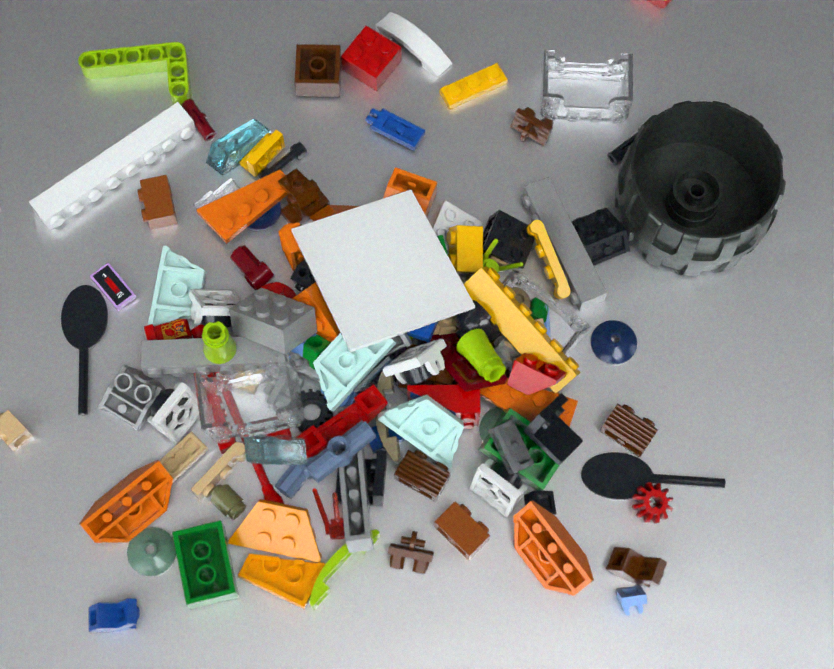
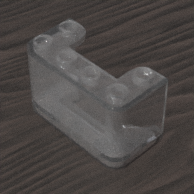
M544 50L541 64L540 115L542 117H547L552 121L556 119L571 122L585 120L593 123L607 121L615 124L622 123L628 118L633 103V54L622 53L620 60L614 62V59H609L608 64L565 62V57L561 56L558 59L555 56V50Z
M288 353L276 356V364L270 361L267 362L268 366L226 376L216 373V377H207L206 372L194 374L201 430L211 439L216 440L217 443H226L231 441V438L238 436L240 438H249L254 436V433L261 431L272 433L280 427L294 428L300 426L301 422L305 420L297 367Z

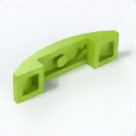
M377 529L372 530L373 544L380 538V532ZM346 544L328 560L318 575L309 602L313 610L331 593L330 587L326 585L327 581L353 554L349 553ZM367 550V551H360V552H361L363 555H365V554L368 552V550Z

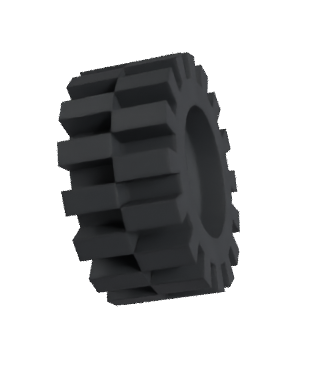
M309 389L307 393L303 390L300 396L296 395L294 397L295 400L291 401V420L295 428H298L301 433L313 425L315 428H318L333 418V412L328 409L327 400L320 390L313 392V389ZM309 404H315L321 409L320 416L315 420H307L302 415L303 409Z

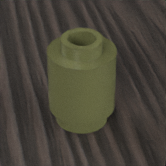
M219 484L210 494L212 496L210 502L227 518L230 517L234 520L246 509V505L243 503L244 500L228 484L223 486Z

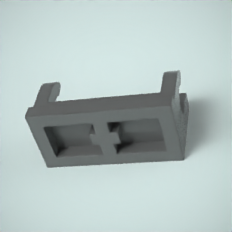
M514 419L488 430L509 475L535 464L521 438Z

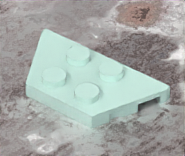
M167 246L162 248L148 325L153 324L156 326L167 322L170 323L176 319H191L192 301L189 298V292L191 289H203L205 270L191 264L185 257L175 254Z
M340 333L313 362L315 371L320 378L321 389L326 396L327 407L330 411L334 412L396 345L392 339L350 352Z
M428 395L378 414L380 422L436 462L447 466L448 470L451 469L452 459L458 447V440L464 428V423L461 419Z

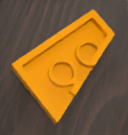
M249 553L238 574V578L305 609L310 600L316 579L326 563H311L298 559L287 560L274 556Z

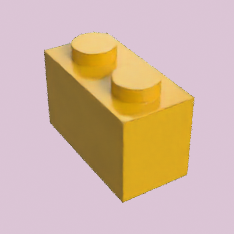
M464 225L450 227L446 236V242L449 245L448 257L457 274L474 275L483 267V227Z

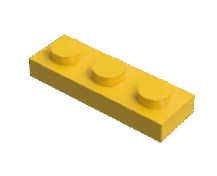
M495 63L440 88V95L449 110L506 85L508 79L498 63Z

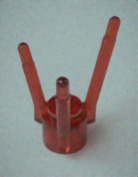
M314 488L312 492L325 526L326 535H330V540L345 539L344 520L340 518L337 493L334 492L332 494L335 518L330 520V524L318 491Z

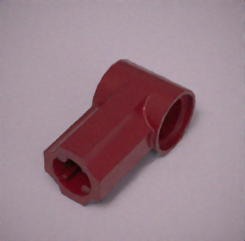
M245 245L236 248L230 256L231 261L244 274V278L255 291L275 277L271 269L263 261L260 262Z

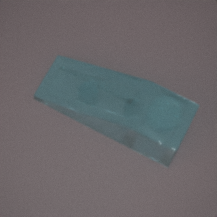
M254 118L211 144L206 163L222 176L238 167L240 165L239 162L267 133H271V130Z

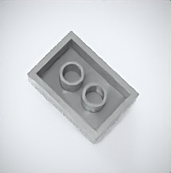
M264 288L256 290L253 294L229 309L234 334L283 354L289 353L317 332L314 307Z

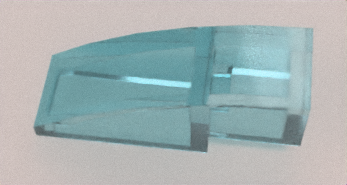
M261 434L244 438L246 462L270 465L307 464L305 439L285 435L267 436Z

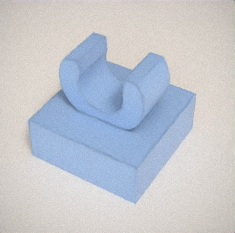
M640 585L616 589L617 599L626 615H630L629 608L635 605L639 614L643 612L642 604H647V597Z

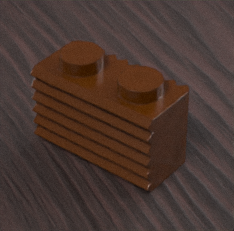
M620 404L615 406L600 430L601 433L616 441L625 449L637 455V457H641L658 431L650 419H641L635 415V411L630 406L625 404L623 406Z
M408 450L394 473V479L430 500L437 502L450 479L451 473L448 472V467L440 462L433 464L426 460L428 457L418 450L414 452Z

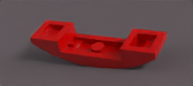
M374 384L354 397L355 403L318 428H315L313 425L293 438L306 458H311L321 453L328 447V443L332 438L344 435L361 420L368 424L385 408L388 401Z

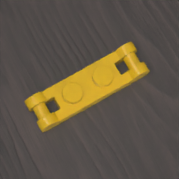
M534 220L528 224L527 233L530 236H534L537 244L535 245L536 253L539 258L544 260L546 265L543 267L545 275L548 279L552 280L555 287L553 290L554 298L558 300L564 299L570 295V287L544 224L540 220Z

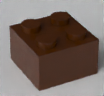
M296 44V96L340 97L341 46Z

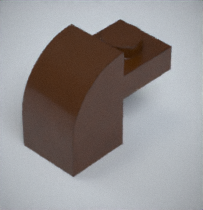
M614 547L606 570L624 580L649 588L651 584H660L667 562L661 558L644 557L631 548Z

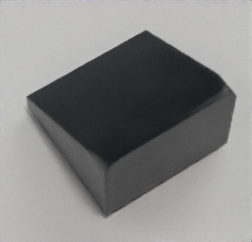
M531 491L524 495L525 506L533 500L553 515H557L553 491Z

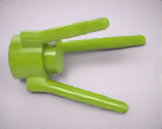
M498 239L493 240L483 255V267H492L497 273L523 266V262L498 266L495 260L488 258L498 243Z

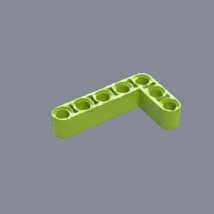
M170 42L86 51L78 58L83 75L88 79L167 72L169 92L173 104L178 102L182 105L184 101L192 99L189 60L185 46L182 43Z

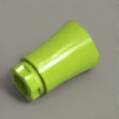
M209 322L205 325L202 333L205 357L215 364L227 363L236 353L237 346L235 340L221 322Z
M471 330L459 340L457 351L471 363L486 381L495 382L505 373L506 367L491 345L484 330Z

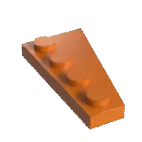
M281 170L271 173L196 209L197 214L227 244L288 195L278 182V180L286 175Z
M509 378L506 379L505 384L480 389V396L502 410L511 408L530 422L559 396V394L544 389L527 395L508 386ZM566 397L568 401L562 406L565 411L559 417L570 427L578 400Z

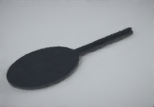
M82 285L71 291L63 304L61 312V326L64 336L74 348L79 349L78 415L82 416L88 415L89 349L97 345L102 339L108 323V309L105 299L99 290L90 285Z
M618 452L604 453L591 458L585 463L581 472L582 481L591 492L613 500L632 499V495L638 494L637 488L640 486L645 488V483L648 482L725 488L726 484L725 479L653 474L651 468L643 460L630 454Z

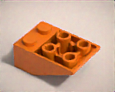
M395 167L383 199L412 190L427 217L437 195V182Z

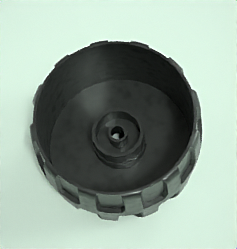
M684 101L673 104L671 108L658 115L651 116L640 127L635 140L623 157L618 172L615 207L620 209L622 225L627 230L628 241H633L642 251V257L656 267L665 265L673 268L677 274L685 276H699L701 271L709 270L719 273L734 267L745 254L752 252L767 234L774 222L785 192L786 181L783 179L782 166L784 159L778 144L774 143L771 136L763 128L764 125L752 115L749 116L723 102Z

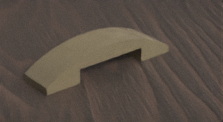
M382 370L377 389L385 399V394L395 393L393 375L386 377ZM377 415L375 417L376 425L384 448L396 464H400L399 439L396 436L389 437V428L378 420Z

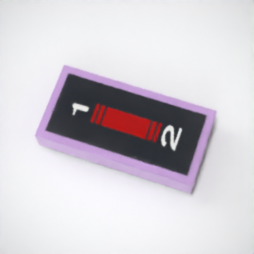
M106 263L90 275L92 281L117 311H120L137 298L109 263Z

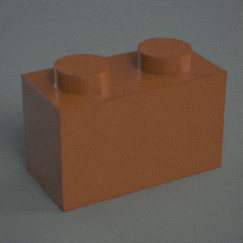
M167 175L140 180L141 189H137L140 203L144 202L145 209H141L144 223L148 222L151 230L178 224Z
M454 502L434 521V527L469 561L489 541V529L483 522H476L471 517V511L464 504L458 505Z

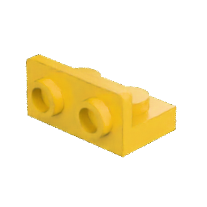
M277 129L272 134L267 133L239 162L240 166L254 177H257L261 170L285 148L283 134Z

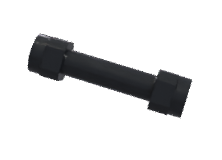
M300 142L290 147L288 154L270 168L265 167L262 169L258 177L261 179L271 173L282 170L295 159L300 160L307 153L306 148Z

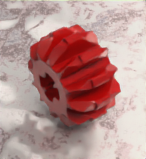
M651 482L645 483V488L642 486L638 487V494L632 495V499L637 501V504L632 505V509H639L636 517L644 516L645 523H650L652 520L654 524L660 523V518L663 520L667 519V512L673 510V507L668 505V502H672L674 499L673 497H666L669 489L661 490L660 483H655L653 486ZM649 499L655 500V503H653L655 507L650 506L649 503H651L652 501H649Z

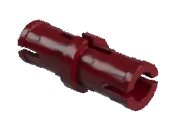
M188 99L182 103L181 106L193 119L195 128L198 129L206 142L212 140L217 134L207 121L208 117L206 114L199 110L193 99Z

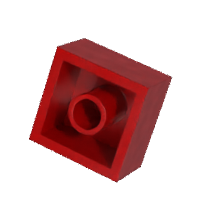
M366 25L341 55V68L344 72L368 87L378 91L402 61V47Z

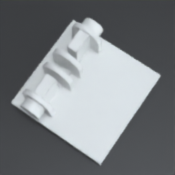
M444 200L433 225V230L437 236L443 235L446 250L449 252L446 236L450 227L456 225L481 226L482 222Z

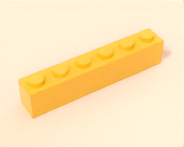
M481 267L463 284L471 299L477 301L492 317L490 320L493 324H497L500 332L521 355L524 353L536 355L539 360L557 365L560 370L567 372L564 379L550 387L555 394L560 392L581 373L578 370V363L572 357H567L562 352V345L556 339L552 340L546 334L547 328L540 321L536 322L531 317V310L524 303L520 304L515 299V292L508 285L504 286L500 282V275L492 267Z

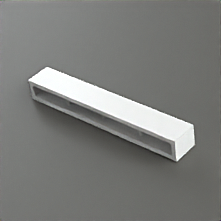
M178 102L29 201L31 207L49 231L59 227L64 223V220L80 213L86 205L99 200L104 193L118 187L123 180L136 175L142 167L155 162L157 157L171 151L182 140L189 139L196 132L193 119Z

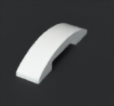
M389 12L375 25L390 40L394 38L421 60L422 67L435 78L441 77L452 66V62L424 32L405 18Z

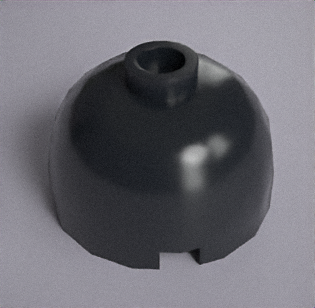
M473 300L474 309L455 316V325L458 329L455 333L461 339L462 336L471 330L482 329L491 343L500 336L499 327L497 324L491 325L489 319L492 317L477 301Z

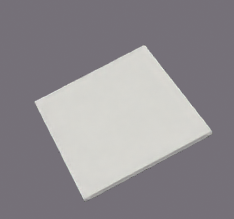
M412 190L291 229L350 352L475 308L470 295Z

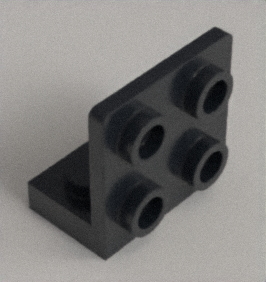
M608 208L599 209L594 213L571 221L593 265L630 251L627 230Z
M501 210L495 212L489 217L483 231V255L493 240L498 239V243L490 255L508 264L523 262V266L518 267L520 270L523 269L535 240L534 236H530L527 233L528 224Z
M562 393L542 410L524 430L531 440L558 465H561L583 442L559 417L565 411L562 406L568 401Z
M377 450L376 459H365L370 506L383 507L387 451ZM339 467L334 499L336 504H342Z

